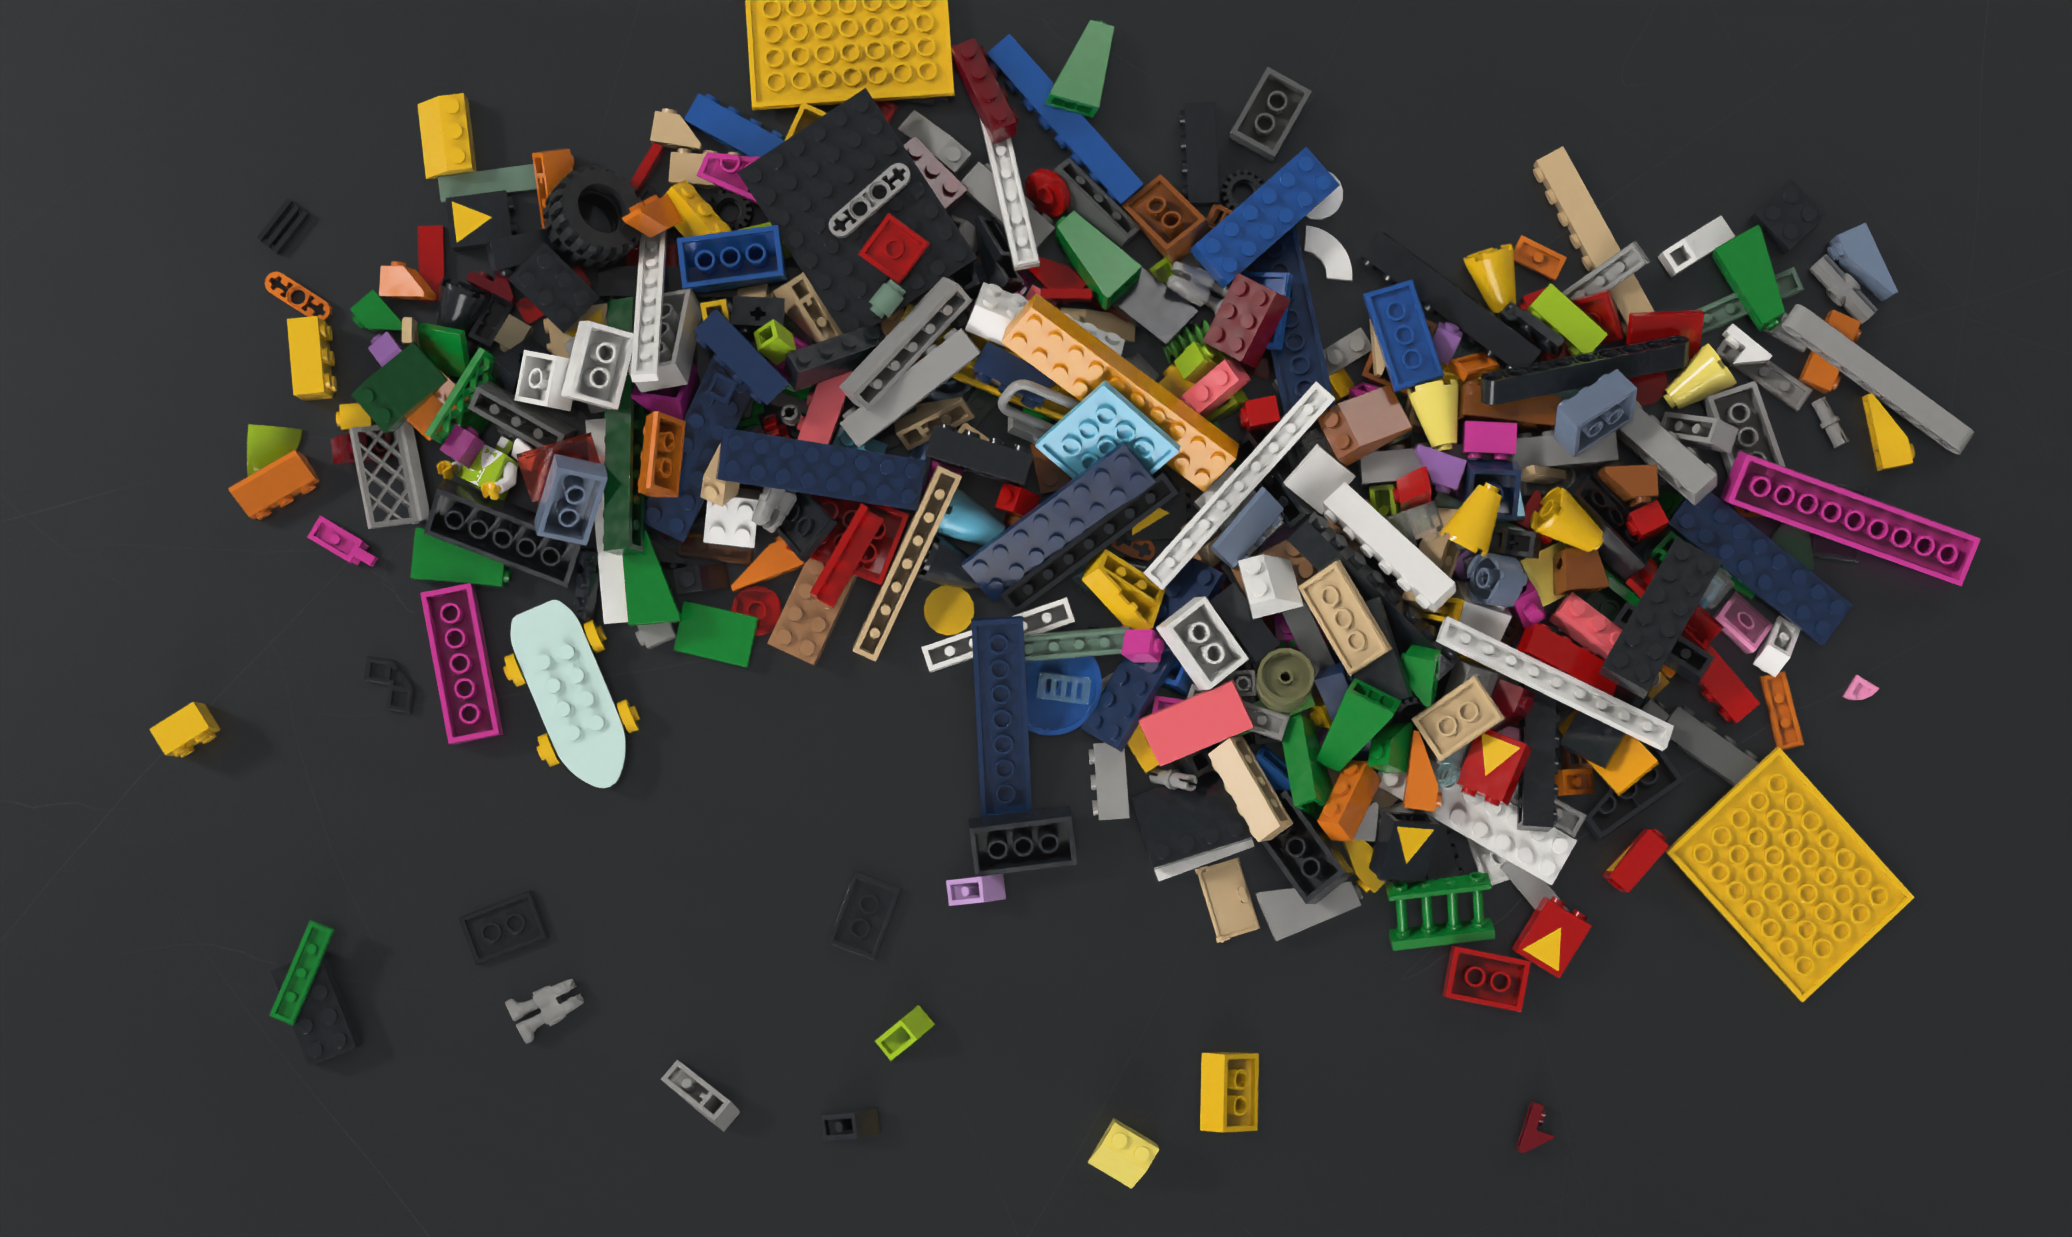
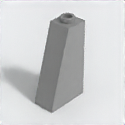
M1351 881L1343 882L1317 904H1305L1295 888L1255 893L1275 941L1361 906L1359 900L1363 898L1358 885L1353 886Z

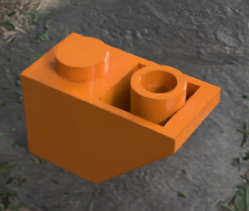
M657 194L643 202L641 201L630 207L631 213L622 217L624 223L650 238L682 222L668 194L661 198H658Z

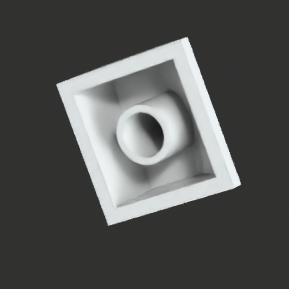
M1262 554L1238 561L1253 619L1303 606L1291 560Z

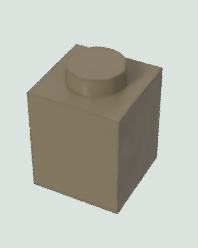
M509 314L494 339L499 344L497 349L503 353L507 352L527 337H531L534 329Z

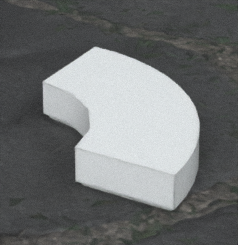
M1306 226L1303 252L1312 254L1321 261L1326 271V279L1352 282L1351 262L1341 243L1322 229Z

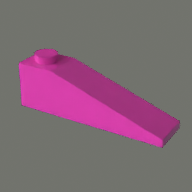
M706 152L696 176L758 204L738 172L760 157Z

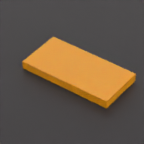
M1575 710L1558 727V730L1561 732L1563 736L1565 735L1567 729L1572 723L1578 710ZM1625 734L1606 769L1586 760L1618 796L1658 764V760L1638 739L1628 734Z

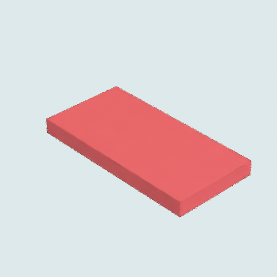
M1233 679L1139 719V723L1160 767L1254 728L1253 721Z

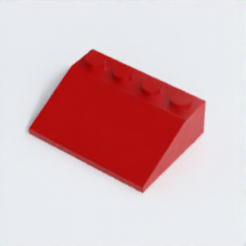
M813 495L837 522V525L810 557V559L823 564L828 562L861 503L867 506L869 511L884 519L882 526L853 574L882 586L910 520V515L889 506ZM787 545L786 549L792 551Z

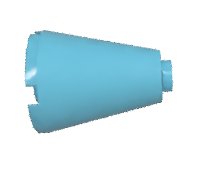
M957 488L936 533L945 537L985 545L1003 532L1006 525L962 489Z

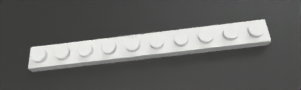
M1315 382L1145 570L1144 574L1163 590L1329 407L1335 398L1318 382Z
M1448 616L1443 619L1436 642L1661 751L1667 748L1674 728L1673 725Z

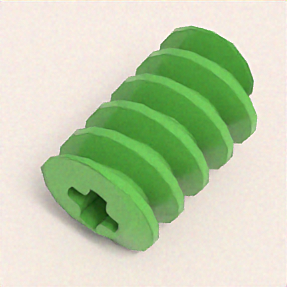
M1205 319L1201 320V328L1195 322L1192 323L1191 331L1185 327L1182 330V334L1180 335L1179 333L1164 348L1169 364H1171V356L1177 359L1193 341L1203 345L1206 344L1203 342V339L1211 325Z

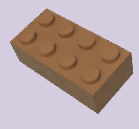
M809 558L801 570L767 644L816 666L857 576L853 575L835 607L832 609L810 595L812 587L826 564Z

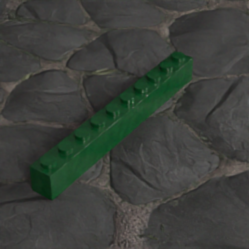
M627 297L608 301L606 313L607 326L634 334L636 298ZM628 371L618 410H605L604 465L608 479L604 488V536L602 541L603 551L615 555L644 552L645 495L638 493V478L641 469L640 456L643 450V428L646 422V408L631 397L635 382H632Z

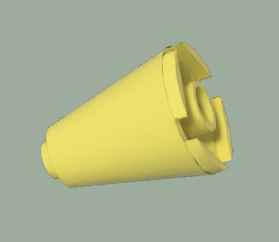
M1706 344L1689 361V365L1684 367L1664 389L1667 394L1663 397L1671 408L1676 406L1680 410L1708 396L1732 388L1737 382L1727 366L1725 367L1715 350L1709 344Z
M1450 379L1451 384L1444 385L1443 380L1415 386V391L1407 390L1408 397L1432 449L1437 448L1440 452L1453 450L1452 445L1457 444L1459 385L1456 379Z

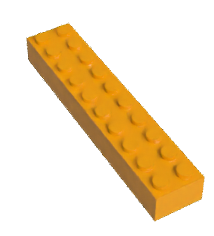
M1037 293L1005 328L1001 343L1080 401L1106 380L1181 446L1180 451L1165 464L1203 492L1236 460L1239 443Z

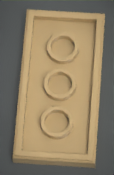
M1340 560L1335 561L1298 586L1299 591L1349 676L1354 675L1392 650V647Z

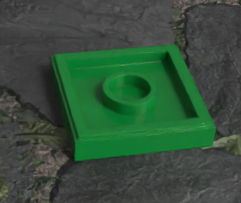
M423 322L417 325L419 345L422 351L445 375L461 377L470 363L465 330Z

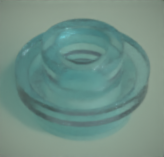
M1443 763L1439 766L1436 772V779L1442 787L1450 788L1458 782L1460 778V768L1458 765Z

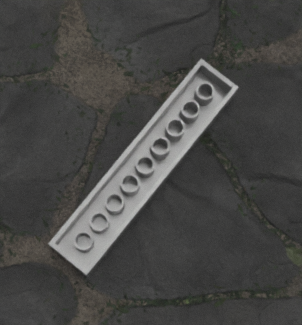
M1555 430L1544 431L1537 437H1532V433L1517 434L1516 454L1513 457H1509L1508 461H1517L1520 468L1539 465L1558 469L1600 466L1601 463H1614L1619 460L1616 431L1576 457H1573L1554 439ZM1417 443L1410 449H1405L1404 445L1389 446L1387 451H1379L1378 448L1357 460L1359 489L1369 488V486L1396 484L1397 479L1421 468L1414 453L1415 447L1420 444L1432 449L1430 443ZM1462 444L1452 445L1453 450L1443 452L1464 460L1468 459V455L1461 454ZM1483 455V459H1481L1497 461L1494 460V456ZM1465 468L1461 479H1464Z

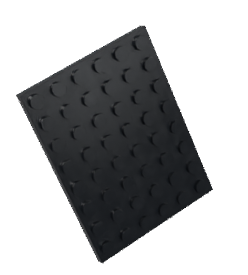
M866 88L738 172L772 226H779L781 240L808 278L813 289L843 334L867 325H879L888 319L886 315L881 319L870 310L872 304L869 301L882 284L887 283L890 278L858 255L888 213L930 243L907 277L899 285L906 293L903 295V301L892 315L929 292L942 277L949 279L977 260L976 255ZM895 163H902L908 167L911 172V179L908 185L855 231L845 238H838L831 233L829 221L832 216L885 170ZM896 169L893 172L895 177L891 181L887 177L884 179L891 190L896 188L892 185L895 180L903 181L905 179L903 174L906 171L902 170L899 172ZM882 185L876 186L872 192L873 197L876 199L884 198L887 194L886 187ZM863 202L856 203L853 207L854 214L863 216L867 212V205ZM849 211L844 213L848 217L845 221L837 220L835 222L837 225L834 229L835 231L842 230L844 232L846 230L845 224L849 220L853 224L857 222L851 217Z

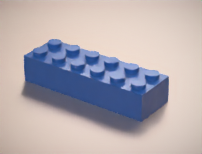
M1305 147L1189 251L1222 288H1225L1234 280L1237 273H1242L1328 197L1340 184L1311 151Z

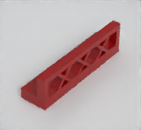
M862 503L810 591L811 597L832 609L835 607L884 522L883 518L869 511L868 507Z
M1649 558L1646 566L1631 575L1625 583L1637 595L1642 597L1659 565ZM1698 604L1681 636L1705 650L1709 642L1722 631L1723 627Z

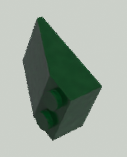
M412 342L371 375L351 396L384 433L396 431L448 379L415 342Z

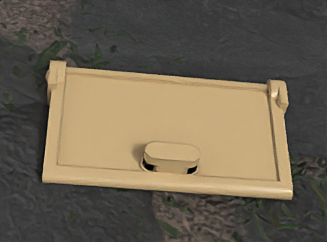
M1239 857L1212 866L1195 869L1217 936V943H1223L1231 937L1260 929Z

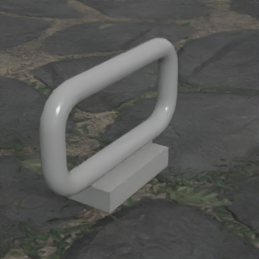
M1023 379L1012 382L1003 391L998 399V408L1003 414L1008 416V433L1036 444V441L1051 429L1054 424L1009 406V400L1017 391L1028 390L1070 409H1073L1080 401L1033 381Z

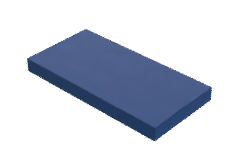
M1413 279L1364 293L1363 298L1394 392L1443 378L1444 373Z

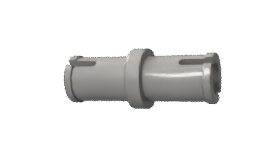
M1825 396L1811 403L1821 421L1820 427L1827 432L1834 449L1848 443L1849 440L1839 424L1840 418L1835 416L1827 401V397Z
M787 404L781 411L782 420L787 426L797 428L802 413L794 405Z
M1155 767L1151 770V773L1158 774V776H1149L1153 784L1166 785L1168 789L1173 790L1180 788L1193 791L1196 786L1189 785V782L1197 784L1196 776L1183 774L1176 769L1164 770Z

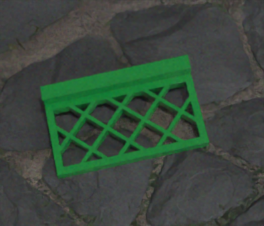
M479 347L425 432L427 436L443 445L457 424L464 429L467 425L480 433L478 438L480 437L490 420L468 409V406L477 386L491 381L504 388L491 377L493 363L496 359L493 355ZM484 358V365L479 367L481 361ZM483 374V380L478 382V377ZM470 381V387L465 389L466 385ZM469 396V402L464 404V398ZM457 403L456 409L451 411L454 404ZM456 417L455 424L451 425V420ZM443 424V430L436 433L440 426Z

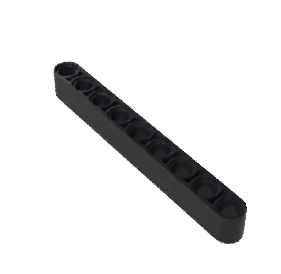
M1670 336L1487 372L1481 375V402L1487 405H1497L1591 386L1601 376L1610 374L1616 369L1628 379L1683 368L1689 365V338L1685 336Z

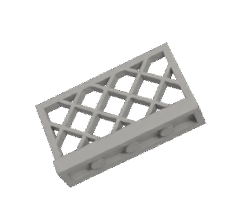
M406 420L396 431H393L394 441L391 446L380 438L383 431L378 425L349 429L368 529L404 524L413 525L427 521L430 510L413 426ZM358 433H366L373 439L368 448L360 444ZM376 442L387 449L382 459L371 452ZM390 453L399 460V466L396 470L385 463ZM367 456L378 464L372 473L364 468L363 461ZM381 467L392 474L387 484L376 477ZM395 478L403 483L404 490L401 495L390 488ZM371 481L383 489L377 498L369 493L368 486ZM386 492L397 499L391 509L380 501ZM400 503L408 508L410 518H401L395 513ZM376 506L387 513L383 521L375 522L373 511Z

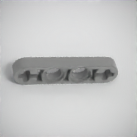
M895 163L885 170L832 216L829 221L831 233L838 238H845L855 231L908 185L911 179V172L908 167L902 163ZM896 169L899 172L902 170L906 171L903 174L905 179L903 181L895 180L892 185L896 188L891 190L884 179L887 177L891 181L895 177L893 172ZM878 185H882L887 189V194L882 199L873 197V189ZM858 202H863L867 205V212L863 216H857L853 212V207ZM849 211L851 217L857 222L853 224L849 220L845 224L846 230L844 232L842 230L835 231L834 229L837 227L835 222L837 220L845 221L848 217L844 213Z

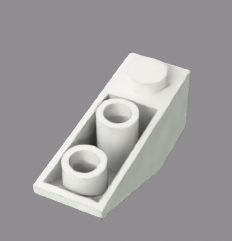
M1719 216L1663 251L1658 256V259L1672 278L1714 251L1716 247L1734 238L1735 235L1723 217Z

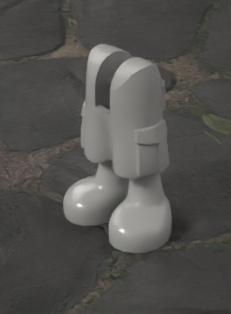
M1175 261L1171 270L1175 276H1170L1166 285L1173 292L1184 296L1187 301L1198 307L1205 304L1216 315L1233 281L1225 288H1222L1207 270ZM1210 291L1217 294L1222 299H1218L1211 296Z
M764 487L762 493H760L759 502L751 521L757 525H762L765 530L773 533L782 525L786 515L797 501L796 492Z
M573 979L565 980L553 986H544L533 992V999L517 1002L515 999H509L505 1002L514 1022L538 1008L541 1010V1013L516 1024L526 1044L534 1040V1032L542 1024L546 1023L549 1026L563 1020L568 1013L585 1002L581 993L567 998L565 1002L561 999L562 994L566 995L570 990L577 987Z

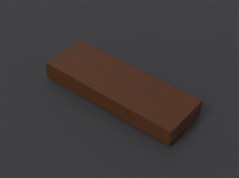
M689 532L685 542L677 541L676 555L680 557L748 566L752 564L754 548L704 543V534Z

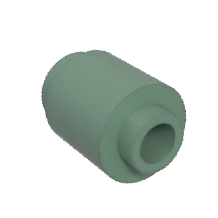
M890 279L887 283L882 284L869 301L872 304L870 310L881 319L884 315L889 318L903 301V295L906 291Z

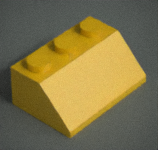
M465 94L437 96L419 103L418 113L426 179L477 172L469 101Z
M1202 1053L1201 1131L1222 1133L1258 1131L1259 1053Z

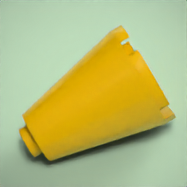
M1512 244L1500 245L1501 249L1499 250L1497 248L1493 249V247L1463 258L1464 264L1490 311L1497 313L1499 317L1501 311L1509 302L1516 305L1514 249Z
M1487 482L1484 487L1478 485L1441 529L1439 535L1445 537L1446 533L1450 534L1448 538L1450 541L1474 553H1477L1478 549L1482 550L1481 556L1486 558L1502 496L1498 494L1500 489Z
M1555 487L1549 491L1539 502L1543 505L1539 513L1534 510L1530 526L1537 533L1586 552L1597 550L1603 543V531L1564 488Z

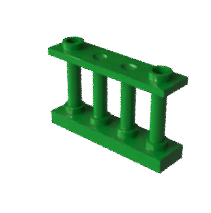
M1473 872L1469 875L1425 880V882L1414 881V883H1405L1403 881H1396L1393 884L1385 885L1389 901H1396L1398 927L1389 930L1393 951L1495 939V930L1491 918H1484L1483 890L1492 889L1488 873ZM1472 892L1474 919L1459 921L1457 893ZM1447 895L1449 921L1447 923L1433 924L1432 896ZM1421 898L1423 925L1408 927L1406 899Z

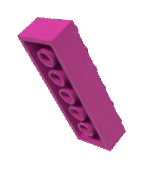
M468 583L420 593L448 743L454 745L504 735L476 586Z

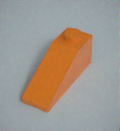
M570 149L532 153L542 229H545L544 222L547 220L543 217V209L546 207L547 197L560 181L573 171L574 158Z
M778 536L774 538L775 543L770 544L731 585L732 591L737 592L802 568L805 562L801 561L794 552L787 550V544Z
M1412 731L1402 808L1435 812L1436 807L1441 805L1442 792H1438V783L1420 732Z

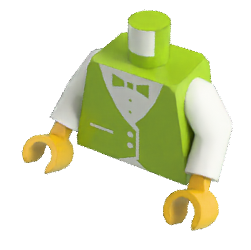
M501 436L495 448L484 444L469 469L457 461L451 463L444 460L437 464L438 474H443L444 479L451 480L454 477V473H456V476L467 484L481 490L484 498L490 495L492 500H505L509 489L515 486L517 482L518 463L508 456L514 443Z

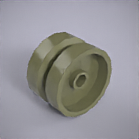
M1279 648L1269 652L1262 659L1257 671L1256 693L1260 701L1267 708L1276 712H1292L1301 708L1308 701L1314 682V669L1310 660L1301 652L1291 648Z

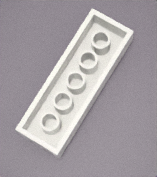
M983 282L965 330L1005 346L1001 343L1005 328L1029 300H1026L1020 294L1004 291L998 285ZM1064 313L1121 356L1125 343L1124 339L1115 333H1107L1097 329L1091 323L1075 320L1070 315Z

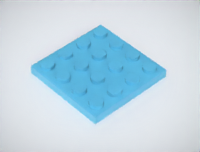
M1106 380L1040 437L1035 444L1036 448L1072 479L1123 441L1152 475L1180 451L1181 446Z

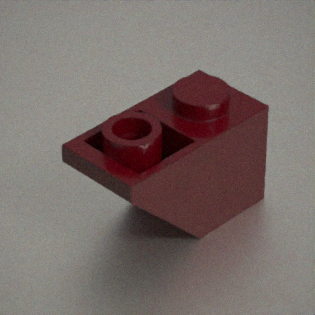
M383 432L380 438L391 446L390 433ZM366 433L358 434L360 444L368 448L373 439ZM341 434L332 438L333 464L355 463L350 434ZM376 442L371 452L382 459L387 449ZM367 456L363 462L373 460Z

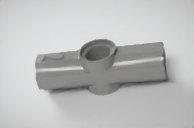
M1827 254L1809 269L1824 285L1831 300L1838 306H1843L1854 319L1861 322L1860 325L1878 310L1860 291L1861 288L1858 282L1850 274L1844 273Z

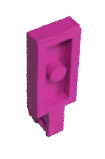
M319 516L307 538L349 563L359 565L360 561H363L373 567L378 560L377 557L367 552L369 545L365 541L322 516Z

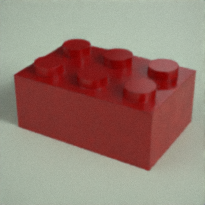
M1451 946L1442 996L1521 1012L1531 961Z

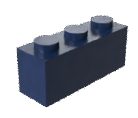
M988 341L973 367V374L976 375V380L985 385L991 383L999 387L998 391L1000 393H1003L1012 382L1023 379L1033 381L1049 389H1052L1055 385L1053 380L1030 363ZM1019 390L1014 394V396L1021 399L1020 402L1031 409L1035 407L1041 409L1047 399L1028 390Z

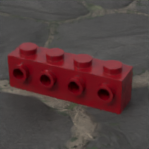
M973 38L952 47V63L992 143L996 144L1016 135L1019 118L1015 109H1010L1007 103L1008 95L1004 87L1000 88L997 83L998 76L994 67H989L986 61L988 57L982 45L979 46L976 39Z

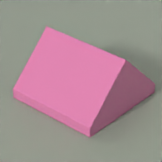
M1737 591L1712 616L1723 627L1721 632L1745 654L1756 651L1773 627V624Z

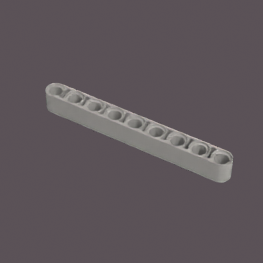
M1796 304L1782 324V328L1870 394L1873 393L1877 399L1950 452L1960 455L1974 435V431L1806 307Z

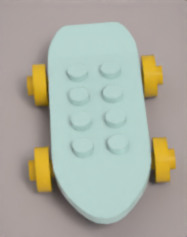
M551 600L520 613L513 618L511 623V643L514 653L504 657L506 666L503 669L509 681L513 680L517 687L527 683L548 732L537 737L539 746L536 748L541 760L546 759L548 765L552 767L559 764L561 759L564 765L581 780L595 787L608 788L618 781L624 767L626 737L623 725H625L629 733L639 730L637 720H640V716L635 705L630 706L627 699L617 703V711L590 647L591 645L596 654L606 650L604 641L607 640L602 626L597 627L594 620L583 623L584 632L577 616L570 608L558 600Z

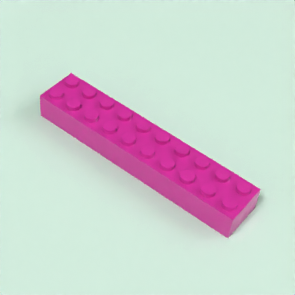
M1740 450L1737 453L1720 497L1724 501L1959 586H1962L1981 540L1970 533Z

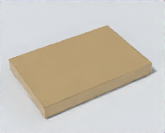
M1474 675L1436 701L1431 707L1426 708L1413 717L1412 721L1438 760L1442 762L1504 720L1505 717L1477 675Z

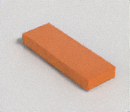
M1779 672L1776 677L1771 674L1759 677L1776 746L1786 750L1804 745L1786 672Z

